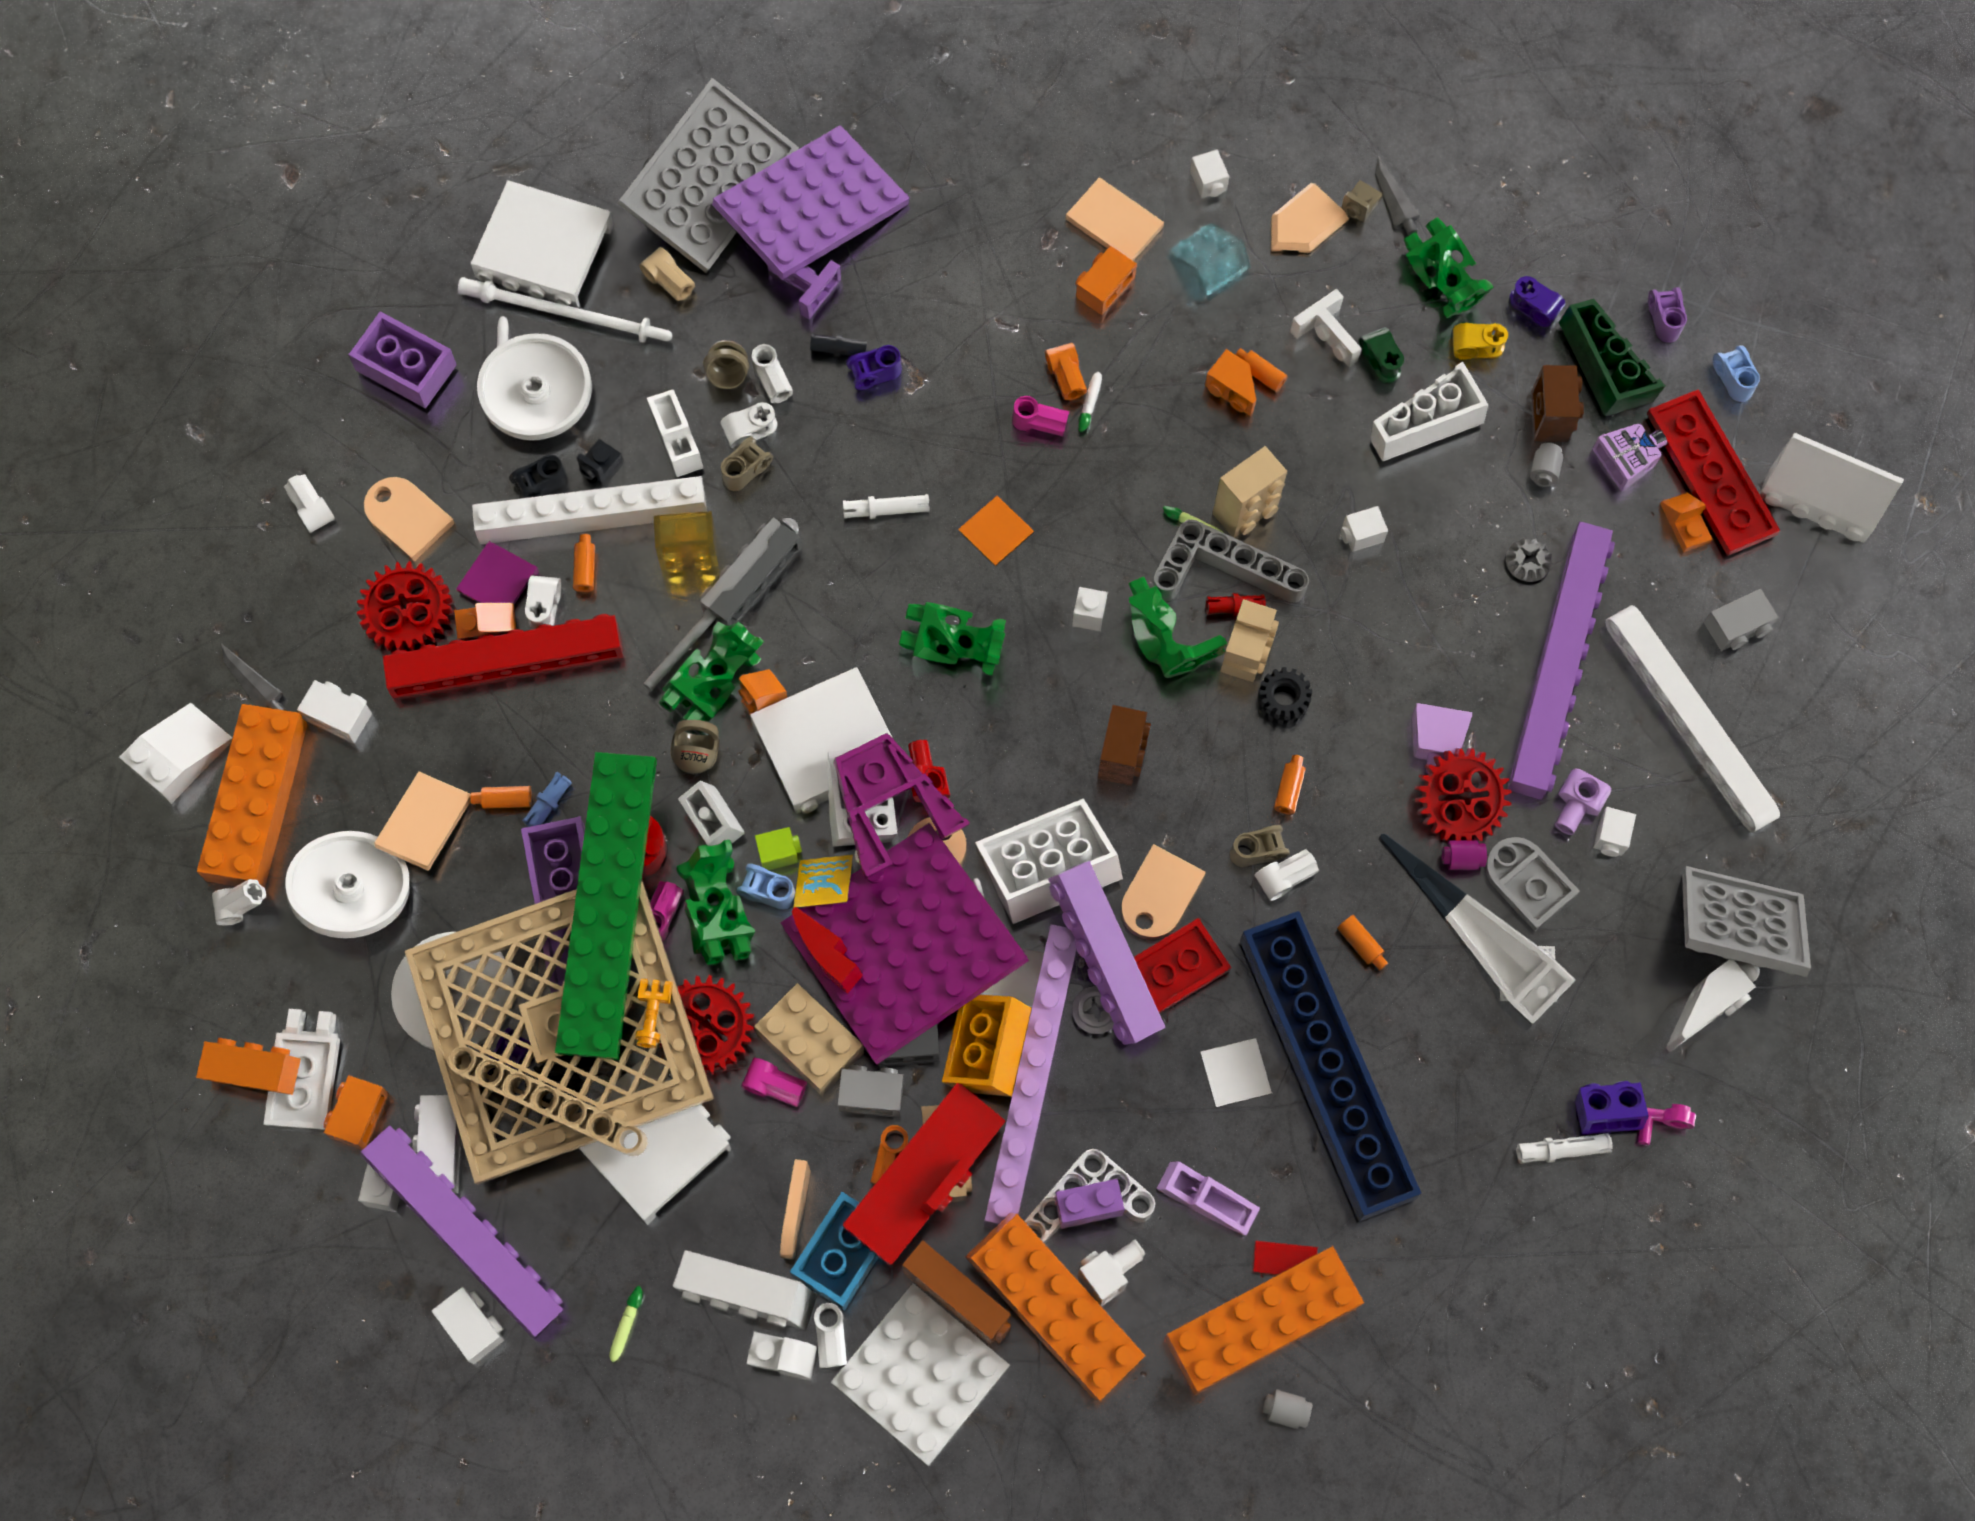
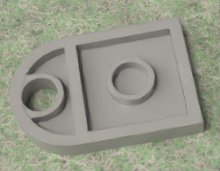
M1519 837L1506 838L1498 842L1487 857L1485 870L1490 884L1534 931L1580 892L1536 844L1527 839ZM1500 850L1510 851L1514 858L1513 862H1502L1498 857V852Z

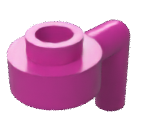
M1672 1104L1671 1108L1665 1110L1647 1108L1649 1117L1644 1128L1639 1130L1637 1143L1650 1145L1653 1121L1663 1122L1675 1128L1692 1129L1695 1126L1696 1114L1690 1111L1691 1108L1682 1104Z

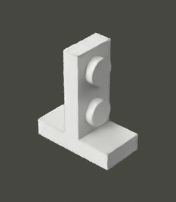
M1335 289L1294 317L1290 332L1298 339L1315 328L1317 336L1332 347L1336 358L1344 361L1348 367H1351L1358 362L1362 348L1333 317V314L1340 310L1344 297Z

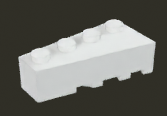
M1461 362L1455 366L1452 372L1447 375L1443 374L1435 380L1434 384L1425 390H1419L1413 395V398L1405 403L1401 402L1374 420L1370 440L1383 462L1484 424L1488 403L1465 364Z
M686 1250L673 1284L674 1288L682 1292L681 1298L699 1303L701 1298L711 1301L710 1306L720 1310L728 1311L730 1307L739 1310L738 1314L756 1319L759 1316L766 1318L767 1322L781 1327L788 1325L804 1331L807 1329L818 1295L799 1281Z

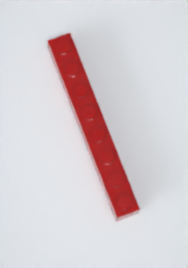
M599 614L589 620L571 619L564 622V624L555 626L543 624L527 631L514 629L504 635H482L476 640H453L449 644L442 646L424 645L419 650L413 651L396 650L391 652L390 655L383 656L387 690L392 698L623 658L619 626L615 615Z

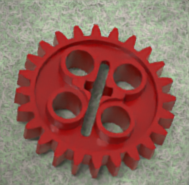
M408 561L406 568H402L400 563L396 562L395 570L392 571L386 565L384 575L377 571L374 572L377 578L375 582L366 580L369 590L360 589L362 597L365 598L357 600V604L361 608V610L357 611L359 619H362L360 625L363 630H367L365 633L369 639L374 638L377 646L384 643L387 651H390L394 645H396L397 650H403L404 646H408L410 651H413L415 644H419L422 647L425 645L424 640L426 639L435 643L436 640L433 634L435 632L444 634L440 625L450 624L446 616L453 613L451 606L448 605L453 602L451 595L448 594L450 590L447 584H443L444 581L441 575L435 577L436 574L433 568L425 572L422 563L414 569L411 561ZM416 588H424L420 594H411ZM395 593L391 599L383 600L386 594ZM428 614L424 620L415 621L418 615ZM398 619L397 624L394 626H386L390 620Z
M1456 748L1454 755L1450 750L1444 751V759L1440 756L1433 757L1436 766L1431 764L1425 765L1429 774L1419 775V778L1425 783L1424 786L1415 787L1416 790L1422 792V796L1416 798L1415 802L1423 803L1424 807L1420 808L1417 813L1427 814L1423 824H1434L1431 829L1432 834H1437L1442 830V840H1448L1450 836L1451 840H1461V837L1462 840H1472L1473 836L1475 840L1483 841L1482 832L1487 836H1492L1493 832L1490 826L1499 828L1502 826L1497 818L1508 816L1502 808L1503 806L1511 805V802L1504 800V796L1512 793V790L1503 789V785L1509 781V778L1499 777L1504 768H1493L1496 759L1489 758L1485 761V752H1479L1475 756L1473 748H1468L1465 754L1462 748ZM1475 772L1479 773L1481 777V783L1477 788L1471 782V777ZM1446 775H1449L1453 781L1452 787L1449 790H1445L1442 784ZM1488 792L1486 797L1464 798L1463 800H1438L1440 795ZM1477 802H1481L1484 807L1480 817H1477L1474 813V806ZM1450 804L1455 808V815L1451 820L1445 815V809Z
M697 975L695 984L691 985L687 979H684V989L678 988L684 1009L689 1010L702 1022L710 1020V1027L728 1038L724 1042L708 1028H704L701 1031L699 1022L687 1015L689 1024L692 1026L691 1030L703 1067H708L710 1074L714 1075L715 1066L717 1065L723 1071H726L725 1062L727 1060L736 1065V1053L745 1056L746 1051L741 1045H751L752 1039L746 1036V1034L753 1033L755 1028L746 1023L754 1020V1014H745L751 1008L750 1002L741 1004L744 992L734 995V983L725 988L724 978H721L717 984H713L712 976L709 975L706 983H702L699 975ZM700 997L710 1001L709 1007L703 1011L693 1007L694 1001ZM723 1015H730L735 1019V1023L729 1028H723L718 1024V1020ZM704 1040H713L717 1044L716 1049L711 1053L702 1052L699 1046Z

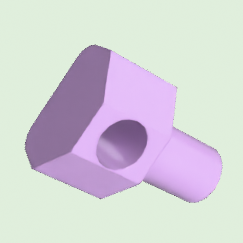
M1575 768L1571 770L1558 793L1567 804L1555 823L1556 828L1565 834L1573 835L1585 814L1598 816L1611 793V787L1581 769ZM1579 789H1586L1591 797H1583L1579 793Z

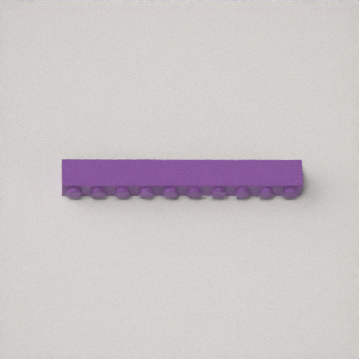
M1579 521L1573 532L1507 788L1512 790V792L1542 800L1546 792H1551L1554 787L1556 775L1552 774L1553 766H1558L1563 752V749L1559 748L1560 739H1565L1569 728V722L1565 721L1567 712H1572L1576 701V696L1572 695L1574 686L1578 687L1583 670L1578 669L1580 660L1584 661L1588 653L1589 644L1585 643L1587 634L1591 635L1596 618L1591 616L1593 608L1598 609L1602 593L1598 592L1599 584H1604L1609 568L1604 565L1606 558L1610 559L1614 550L1615 542L1611 541L1613 530Z

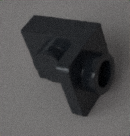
M601 439L597 440L586 455L579 453L576 457L579 471L590 480L595 478L601 483L604 482L623 459L622 453Z

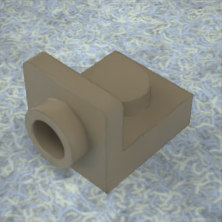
M1359 180L1353 190L1345 194L1341 208L1348 216L1365 222L1382 199L1383 193Z

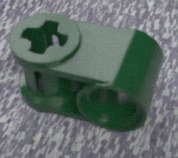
M1383 327L1359 337L1358 343L1362 348L1361 353L1369 362L1377 378L1387 384L1396 382L1401 375L1404 355L1395 343L1389 329Z

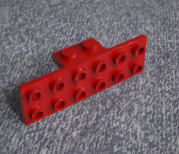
M956 1083L843 1223V1228L884 1262L892 1265L936 1210L942 1213L953 1199L949 1195L956 1185L962 1188L972 1175L968 1169L1003 1126L1005 1119L962 1084Z

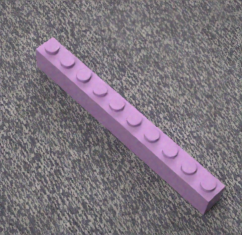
M1050 925L984 1227L994 1229L1010 1213H1017L1019 1215L1076 955V939L1072 931L1066 927Z

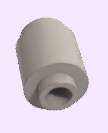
M1544 443L1536 450L1530 478L1538 486L1549 487L1558 482L1563 462L1561 447L1553 443Z
M1275 1389L1273 1395L1267 1394L1263 1413L1268 1414V1421L1298 1429L1299 1426L1306 1428L1311 1416L1312 1403L1305 1401V1397Z

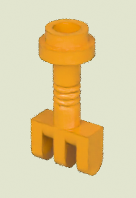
M641 978L637 998L639 1001L647 1002L643 1030L636 1031L635 1039L638 1040V1046L655 1048L656 1043L660 1041V1034L655 1032L659 1003L670 1004L673 987L672 981H665L664 990L660 992V980H653L651 991H647L648 979Z

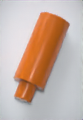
M1240 348L1235 354L1250 364L1253 377L1273 391L1278 392L1286 382L1288 375L1251 350L1247 353Z
M581 534L579 535V542L574 545L573 589L578 592H591L594 590L595 545L591 543V535Z
M1292 755L1291 762L1286 763L1284 766L1274 809L1277 812L1288 815L1295 813L1306 771L1305 767L1302 766L1304 759L1302 756Z
M530 786L482 787L481 792H471V804H481L483 809L531 807L532 791Z
M1354 915L1338 926V931L1368 966L1373 963L1381 971L1389 964L1382 956L1385 951Z

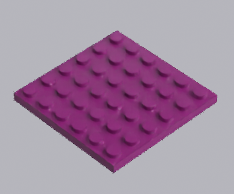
M930 823L887 851L893 862L891 866L864 879L861 869L850 876L847 902L805 906L800 909L840 937L847 948L844 956L857 964L863 976L848 994L833 983L819 967L806 947L796 927L793 915L780 922L876 1065L1029 961L1021 947Z

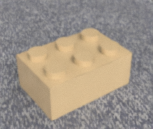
M1264 446L1220 478L1212 514L1232 537L1236 538L1241 533L1243 535L1248 534L1255 528L1256 522L1263 517L1269 519L1278 511V504L1282 497V489L1285 486L1287 470L1269 449Z
M798 983L754 1026L756 1034L821 1096L841 1077L842 1069H849V1066L853 1065L864 1054L863 1044Z

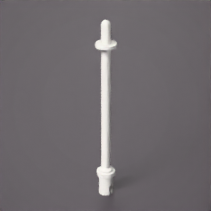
M461 277L458 284V294L480 298L484 303H489L495 299L639 335V342L643 343L647 337L663 341H670L672 339V333L669 330L650 326L649 318H644L640 324L497 289L493 282L487 280L479 282Z

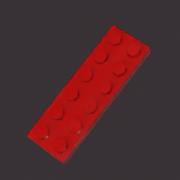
M1699 389L1648 410L1647 416L1655 430H1661L1666 436L1667 444L1665 447L1692 495L1705 504L1706 507L1702 512L1727 556L1779 534L1780 528Z

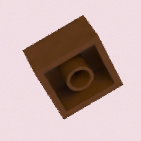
M1542 366L1531 390L1535 442H1568L1572 433L1576 432L1578 421L1584 415V404L1579 402V394L1582 390V377L1577 375V366Z
M1112 705L1100 758L1098 779L1132 786L1134 776L1140 777L1151 723L1146 722L1147 712Z

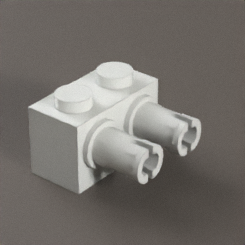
M1135 1239L1113 1255L1108 1254L1106 1250L1101 1254L1094 1251L1081 1261L1082 1264L1079 1266L1080 1270L1077 1278L1102 1307L1125 1290L1128 1281L1124 1273L1142 1261L1145 1252Z

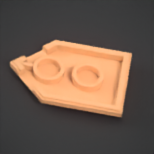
M1310 183L1272 215L1271 251L1298 250L1299 253H1310L1343 226L1349 218L1346 212L1316 184Z

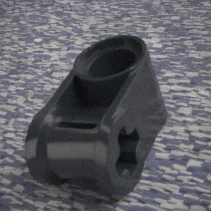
M546 455L527 466L513 471L509 476V480L512 484L516 485L520 493L519 498L522 499L544 496L565 485L568 476L562 461L557 456ZM558 469L555 474L546 475L550 470Z

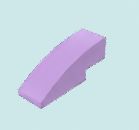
M1179 1161L1169 1163L1157 1187V1190L1179 1203L1242 1235H1247L1260 1209L1214 1179L1202 1176Z

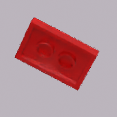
M1199 918L1134 956L1159 1014L1231 971L1232 968Z

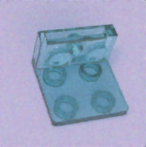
M1213 223L1203 226L1198 232L1180 241L1177 246L1169 251L1173 258L1195 270L1201 292L1207 296L1251 268L1243 240Z

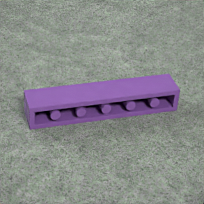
M1090 861L1078 864L1048 878L1050 893L1054 900L1060 904L1063 911V921L1076 939V950L1086 961L1089 968L1088 976L1091 982L1097 985L1101 994L1100 1001L1102 1007L1110 1014L1113 1020V1030L1116 1037L1123 1042V1045L1133 1044L1166 1028Z

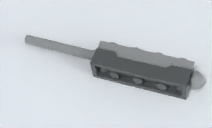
M773 517L768 524H762L756 532V538L749 545L745 544L740 549L735 562L731 566L727 565L721 571L719 580L714 586H709L704 590L700 598L702 612L704 613L703 617L643 683L648 690L652 691L713 621L727 626L738 622L802 549L800 536L797 535L799 526L794 519L784 518L779 522Z

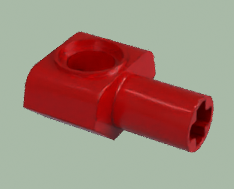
M916 740L909 743L908 749L910 758L913 760L912 763L922 774L925 773L929 777L932 785L943 797L949 798L951 795L945 768L933 766L928 741ZM911 788L915 802H921L915 789Z

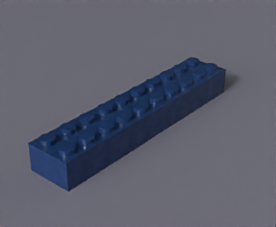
M1300 911L1243 931L1240 943L1358 1221H1363L1416 1200L1422 1194Z

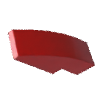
M794 907L791 912L796 927L809 952L833 983L848 994L863 975L857 964L844 956L847 948L842 939L803 911Z

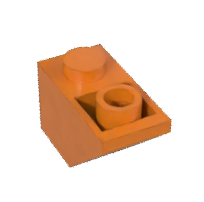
M1226 349L1208 371L1205 386L1214 396L1222 397L1230 402L1235 410L1245 412L1251 416L1257 399L1250 364Z
M770 669L739 677L741 689L738 692L742 697L741 704L749 715L788 698L787 691Z

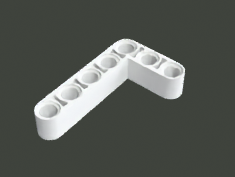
M1090 1149L1079 1157L1027 1217L1025 1223L1031 1229H1036L1041 1235L1040 1239L1046 1244L1061 1225L1059 1218L1054 1220L1047 1218L1044 1215V1209L1050 1205L1056 1206L1055 1193L1064 1190V1186L1069 1182H1075L1081 1187L1112 1179L1121 1180L1125 1186L1124 1191L1121 1192L1125 1208L1123 1214L1130 1220L1138 1223L1145 1222L1151 1217L1155 1209V1200L1144 1187L1103 1152L1097 1149ZM1088 1159H1096L1101 1164V1169L1095 1173L1089 1172L1085 1168L1084 1163ZM1137 1199L1144 1200L1148 1204L1149 1209L1146 1213H1137L1132 1208V1202Z

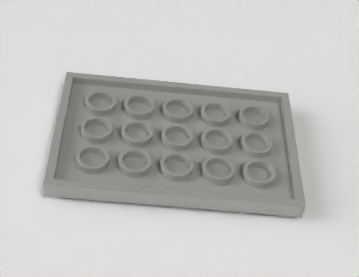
M711 78L617 204L707 273L737 232L712 205L713 198L795 152L799 147L716 80Z

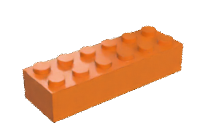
M248 704L241 705L197 868V873L206 882L236 887L246 880L252 879L258 880L262 887H266L308 726L300 713Z
M1010 1213L965 1256L1092 1398L1101 1401L1146 1356L1017 1213Z
M1332 1246L1168 1333L1164 1339L1195 1396L1354 1311L1364 1301Z

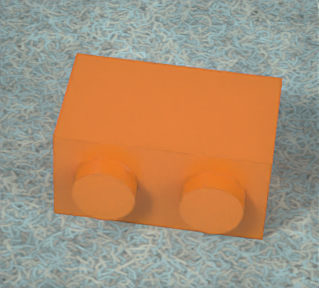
M1110 245L1104 253L1100 252L1095 257L1088 272L1083 271L1077 278L1075 283L1077 285L1076 298L1100 315H1103L1135 278L1137 263Z
M348 1075L346 1082H342L338 1087L336 1093L338 1101L334 1110L329 1111L324 1120V1134L330 1139L363 1150L369 1142L389 1093L382 1086Z

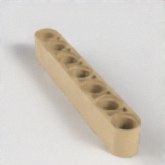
M458 1046L449 1053L447 1059L449 1068L456 1074L628 1156H639L647 1148V1136L632 1124L469 1047ZM465 1055H470L471 1064L468 1068L461 1070L459 1067L460 1059ZM497 1067L499 1070L498 1078L494 1082L488 1083L486 1080L487 1072ZM524 1080L527 1086L525 1092L515 1096L514 1086L517 1082ZM552 1093L554 1096L553 1105L548 1109H543L541 1106L542 1098ZM578 1106L581 1107V1118L576 1122H570L569 1112L571 1109ZM602 1120H608L610 1122L609 1131L604 1135H598L596 1131L598 1123ZM630 1133H636L638 1136L637 1144L633 1148L626 1149L624 1146L625 1137Z

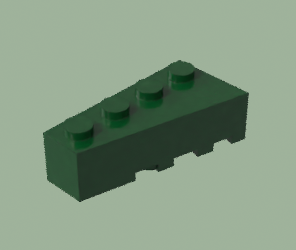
M1593 298L1569 305L1558 323L1604 415L1609 416L1653 403L1666 385L1660 378L1655 379L1649 371L1651 367L1644 359L1640 360L1632 351L1633 345L1627 338L1624 339L1615 330V323Z

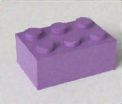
M381 311L349 353L350 360L357 372L425 409L457 365L451 349Z

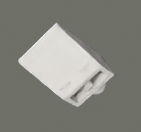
M851 750L828 751L829 818L833 847L855 845L851 827L847 824L849 820L833 762L836 757ZM893 798L865 812L882 843L892 842L898 834ZM876 819H882L883 825L878 824ZM855 851V859L860 864L857 851Z
M1728 960L1703 979L1692 990L1666 1049L1669 1052L1673 1051L1724 1012L1729 1017L1751 999L1748 993L1756 987L1752 982L1759 977V967L1742 961L1736 963L1734 960Z

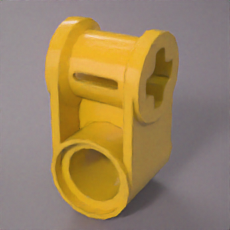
M1496 323L1458 324L1453 328L1454 356L1464 360L1472 358H1498L1504 352L1508 331L1504 326Z

